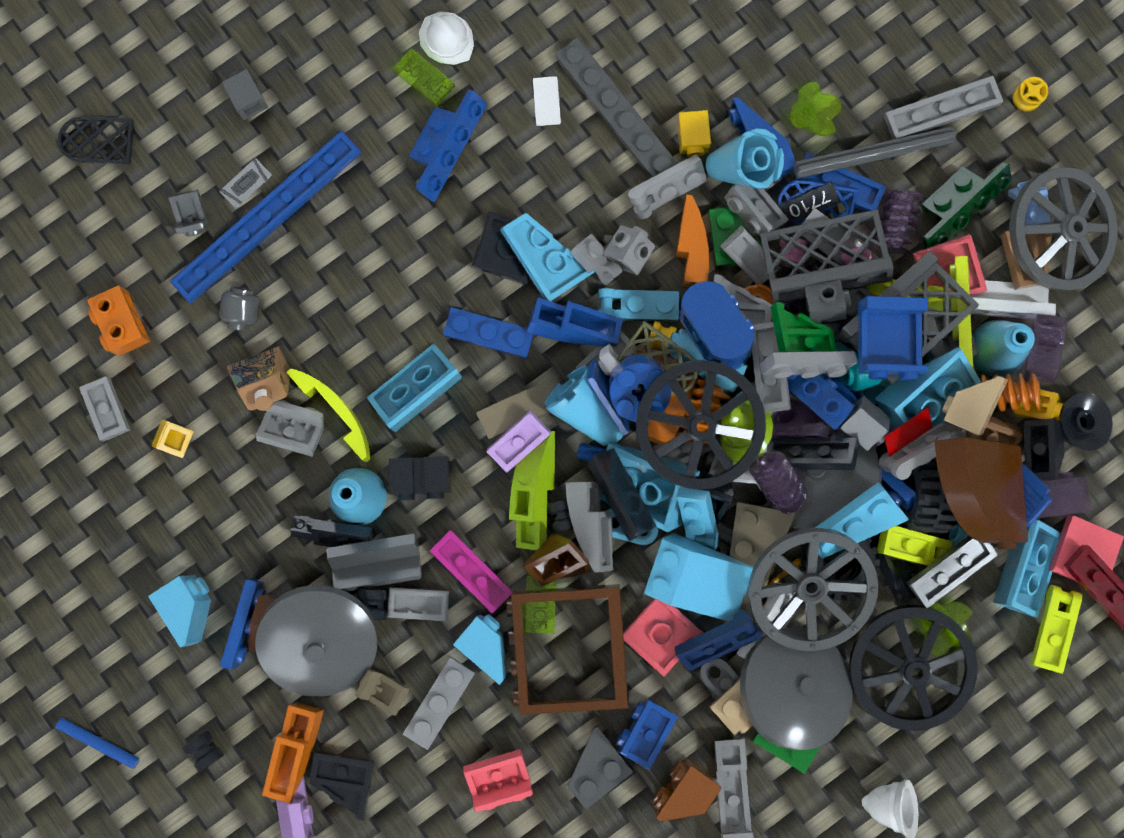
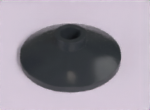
M1081 392L1070 396L1062 406L1060 412L1061 428L1065 438L1071 445L1080 450L1092 451L1101 448L1107 443L1112 433L1113 421L1108 406L1101 398L1092 393Z

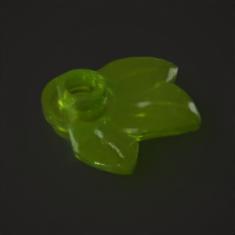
M817 82L808 83L798 92V101L790 109V120L794 126L810 128L817 135H831L836 132L835 125L831 119L840 112L842 102L834 95L822 94Z
M951 602L944 606L934 603L930 606V608L943 612L957 622L972 642L970 631L964 623L973 613L968 606L960 602ZM919 618L922 627L926 630V637L931 622L928 619ZM943 625L931 650V653L936 657L947 654L949 645L960 647L953 633Z

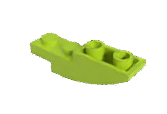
M550 431V435L516 464L509 509V520H516V548L538 550L547 540V491L554 490L555 431Z

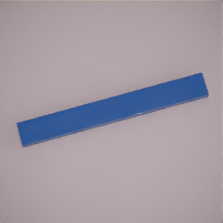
M341 130L170 280L172 285L190 304L193 303L361 155V151Z

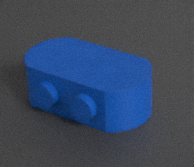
M710 281L692 285L682 298L681 323L704 360L722 363L735 370L739 369L747 362L751 353L755 333L752 322L748 318L743 317L739 311L737 299L733 294L729 295L723 285Z

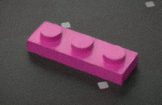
M452 530L430 550L491 613H494L513 593Z

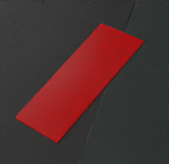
M926 408L884 437L889 457L933 428L929 408Z

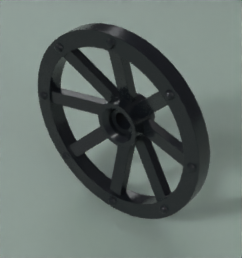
M708 360L683 362L662 372L652 381L643 394L636 416L637 439L647 462L664 479L689 489H712L728 484L740 477L750 468L759 455L766 432V417L763 403L753 385L735 369L722 363ZM690 372H707L700 410L695 408L676 380L677 377ZM717 373L733 381L742 392L713 413H710ZM667 383L689 414L687 418L650 410L656 395ZM749 400L754 419L753 430L717 423V421L742 403ZM647 420L685 427L686 430L653 450L648 437ZM700 421L707 422V428L704 431L697 430V424ZM715 434L751 440L745 454L735 465L731 463L714 437ZM694 439L685 475L670 469L659 459L688 440ZM706 441L725 471L709 477H695L703 442Z
M906 605L884 611L864 626L852 646L849 659V673L857 698L874 718L893 728L919 731L937 727L952 719L963 709L974 691L978 664L973 644L957 622L934 608ZM905 618L932 620L918 654L914 653L903 621ZM894 622L905 654L902 658L870 641L877 632ZM943 625L953 633L961 648L927 661ZM865 649L898 667V670L862 678L861 664ZM964 658V675L960 686L931 673L933 670ZM915 668H920V672L917 675H912V671ZM904 680L884 710L875 704L865 690L868 687ZM927 682L955 695L949 703L932 713L925 687ZM914 686L923 716L902 717L894 715Z

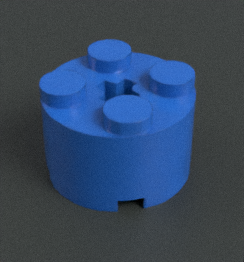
M645 355L629 356L619 363L610 374L609 392L611 402L618 415L627 420L636 422L637 410L643 394L652 381L665 371L653 358ZM668 383L656 395L650 410L664 413L671 398V388ZM638 384H643L644 389L637 393L635 389L638 388Z

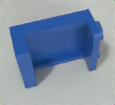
M866 296L858 302V374H869V379L884 380L888 379V375H899V380L914 381L918 380L919 375L928 372V366L922 365V313L928 311V298Z

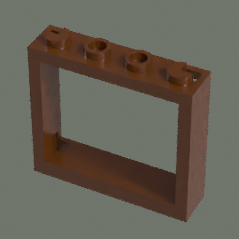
M620 584L513 591L511 599H507L508 617H513L514 629H509L510 647H515L516 658L511 659L512 677L517 676L518 688H513L514 706H519L520 715L627 709L628 691ZM608 598L615 697L529 702L522 603Z

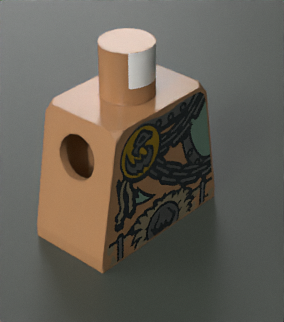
M279 346L227 366L234 385L248 410H269L273 402L281 400L288 395L290 376L286 372L290 370V367Z

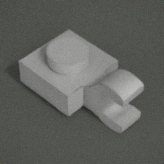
M590 234L574 247L570 253L588 273L594 270L601 282L608 285L622 272V269L617 263L606 260L607 258L603 255L604 247Z

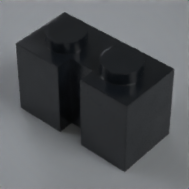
M448 456L389 459L390 494L397 495L398 501L415 500V494H427V499H444V493H451L450 458Z

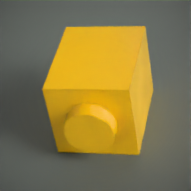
M708 110L679 112L677 129L680 155L687 154L688 157H692L696 154L698 157L703 156L704 153L709 151L711 145Z

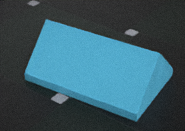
M433 343L369 395L367 399L385 424L392 431L397 432L457 383L462 376Z
M1036 519L1027 529L1028 542L1017 543L1016 549L1009 550L993 600L994 604L1034 618H1038L1052 575V571L1048 569L1061 535L1059 531Z

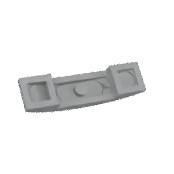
M745 739L714 741L716 779L722 787L717 795L721 838H754L751 830Z

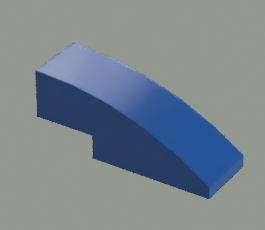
M537 298L532 308L526 332L562 342L593 346H607L608 344L616 346L623 319L570 301L567 302L566 306Z

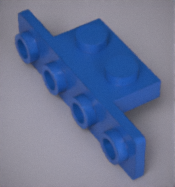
M473 90L467 91L456 113L435 107L409 154L413 161L426 165L416 185V189L433 202L437 199L487 106V103Z
M801 375L787 377L789 390L832 429H837L855 410V407L836 391L838 386L827 375H824L822 378L819 375L811 378H803Z

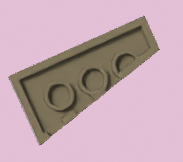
M737 502L729 556L754 567L761 554L773 542L788 534L798 512ZM775 562L768 569L762 587L767 586L769 578L776 567ZM747 589L740 611L749 612L754 620L755 617L750 607Z

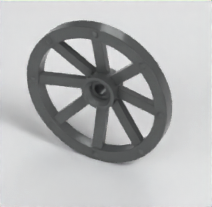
M1060 167L1037 174L1022 187L1012 207L1009 232L1014 255L1023 271L1033 281L1045 288L1067 291L1088 286L1104 273L1115 252L1118 226L1113 203L1103 186L1094 177L1082 170ZM1051 180H1057L1064 212L1038 192L1044 184ZM1068 180L1080 185L1087 191L1076 212ZM1031 200L1054 218L1052 224L1025 225V216ZM1093 202L1097 205L1102 223H1087L1085 219ZM1052 233L1055 240L1034 260L1028 249L1025 235ZM1086 233H1102V242L1097 256L1085 237ZM1066 244L1061 279L1049 275L1041 268ZM1078 245L1090 268L1082 275L1072 279L1076 246Z
M825 528L801 529L779 538L761 554L750 575L748 587L749 603L758 625L777 643L801 651L824 650L847 641L868 621L878 596L877 573L864 549L849 536ZM819 542L835 544L846 549V551L818 572L816 571ZM808 543L806 571L802 572L782 554L795 546ZM856 558L862 567L865 582L825 579ZM773 562L796 579L793 582L762 587L764 577ZM814 582L812 586L806 587L807 584ZM828 591L864 593L862 601L852 617L827 595ZM796 592L771 622L764 613L761 598ZM802 602H805L807 637L792 635L781 630V627ZM822 602L844 625L830 633L817 636L816 604Z

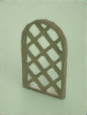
M646 321L643 322L617 358L621 363L625 358L633 356H623L632 345L633 355H645L652 358V356L663 354L665 365L661 366L665 370L683 363L681 353L686 355L691 361L695 360L689 352ZM644 328L645 338L636 339ZM648 329L658 336L649 338ZM661 340L662 350L651 352L650 341ZM665 341L675 347V349L666 350ZM646 342L647 353L637 354L635 344ZM677 352L679 363L668 364L667 354ZM698 371L694 372V375L685 376L683 374L681 377L676 378L677 381H682L684 392L693 387ZM693 379L692 382L687 386L686 380Z

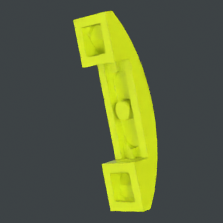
M288 370L286 373L307 396L312 397L319 392L352 430L343 439L362 461L368 462L371 459L366 435L359 420L344 400L332 389L312 376L298 370Z

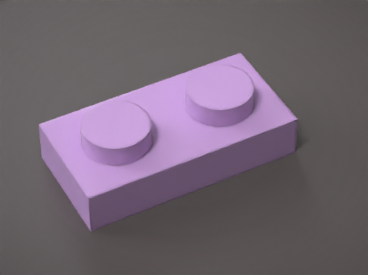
M530 410L490 445L486 452L507 473L550 435V430Z

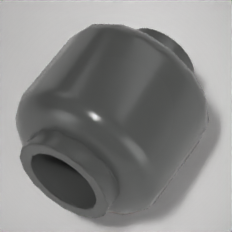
M232 286L230 291H225L222 294L219 317L223 321L228 322V328L245 330L246 325L256 323L260 300L253 294L254 290Z

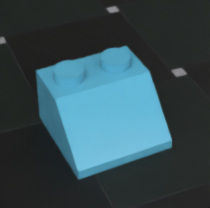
M196 575L178 576L148 596L180 648L202 641L211 599L207 594L210 592L208 585L201 577L197 578Z
M480 614L453 645L500 685L507 675L503 632L499 630L502 625L490 614L485 617Z

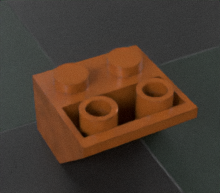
M686 757L683 763L678 761L669 774L672 779L666 788L661 786L652 799L655 803L653 805L655 816L662 822L705 814L722 787L714 776Z

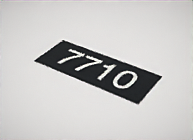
M830 182L778 207L789 219L786 222L788 226L808 217L814 208L821 211L840 203L841 200L833 183Z

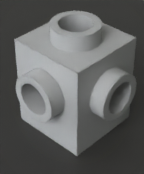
M620 225L603 255L609 261L617 263L623 271L638 275L654 250L655 245L647 238L648 233L637 226L629 228Z

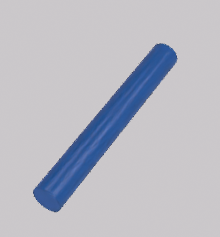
M61 718L56 724V729L132 769H135L140 761V758L64 718Z

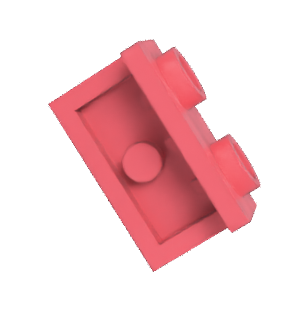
M521 749L463 766L464 775L473 798L475 812L492 810L499 805L512 801H521L533 794L530 775Z

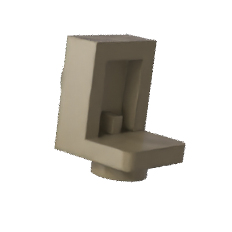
M369 669L361 678L355 696L368 700L388 714L396 716L410 689L383 672Z

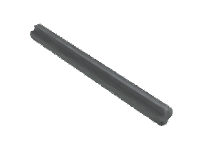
M946 127L799 160L794 163L793 171L797 178H804L949 145L955 142L956 131L952 127Z

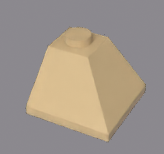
M999 376L958 391L955 397L949 395L942 409V412L946 414L944 421L976 435H982L1008 379Z

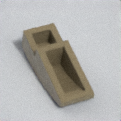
M555 378L529 388L476 412L489 441L502 436L530 410L538 419L550 414L544 404L548 395L558 384L557 379Z

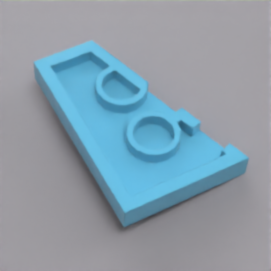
M527 213L500 229L545 300H554L595 272L593 270L588 273L570 253L571 250L561 245L553 238L550 232Z
M877 482L815 528H825L841 532L858 543L909 519L883 486ZM819 542L818 555L823 559L844 548L831 543Z

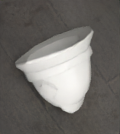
M437 12L424 18L419 30L420 46L430 58L439 63L451 65L469 61L474 42L472 30L464 19L455 13Z
M904 779L901 782H893L890 785L877 787L862 798V806L875 821L893 829L894 832L902 833L906 838H915L918 831L919 812L917 796L910 780Z

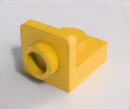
M1040 389V410L1037 409L1035 402H1033L1030 410L1026 411L1022 402H1020L1018 410L1014 411L1015 416L1031 420L1056 419L1060 421L1063 403H1061L1058 393Z

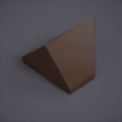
M553 533L524 564V568L542 587L555 580L590 573L589 560L570 539Z

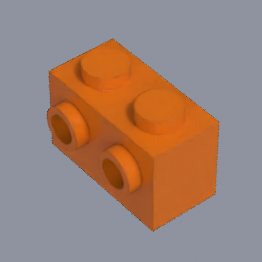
M118 285L87 299L90 306L88 315L93 324L98 325L102 333L99 339L107 352L110 351L121 356L151 342L128 290Z

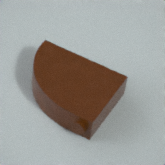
M966 437L936 440L935 452L941 485L948 505L962 529L979 542L998 544V549H1016L1017 543L1028 542L1021 446Z

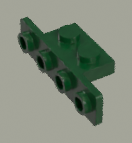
M1004 161L985 179L962 166L922 204L923 211L939 221L923 237L925 249L949 241L954 234L967 226L971 218L979 211L984 210L999 192L1004 191L1012 180L1010 164Z

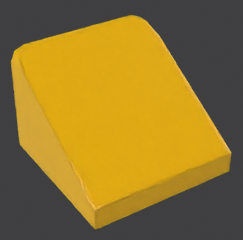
M162 420L152 442V447L183 458L194 431Z

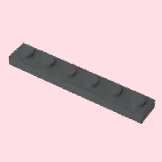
M578 37L555 54V59L650 178L678 164Z

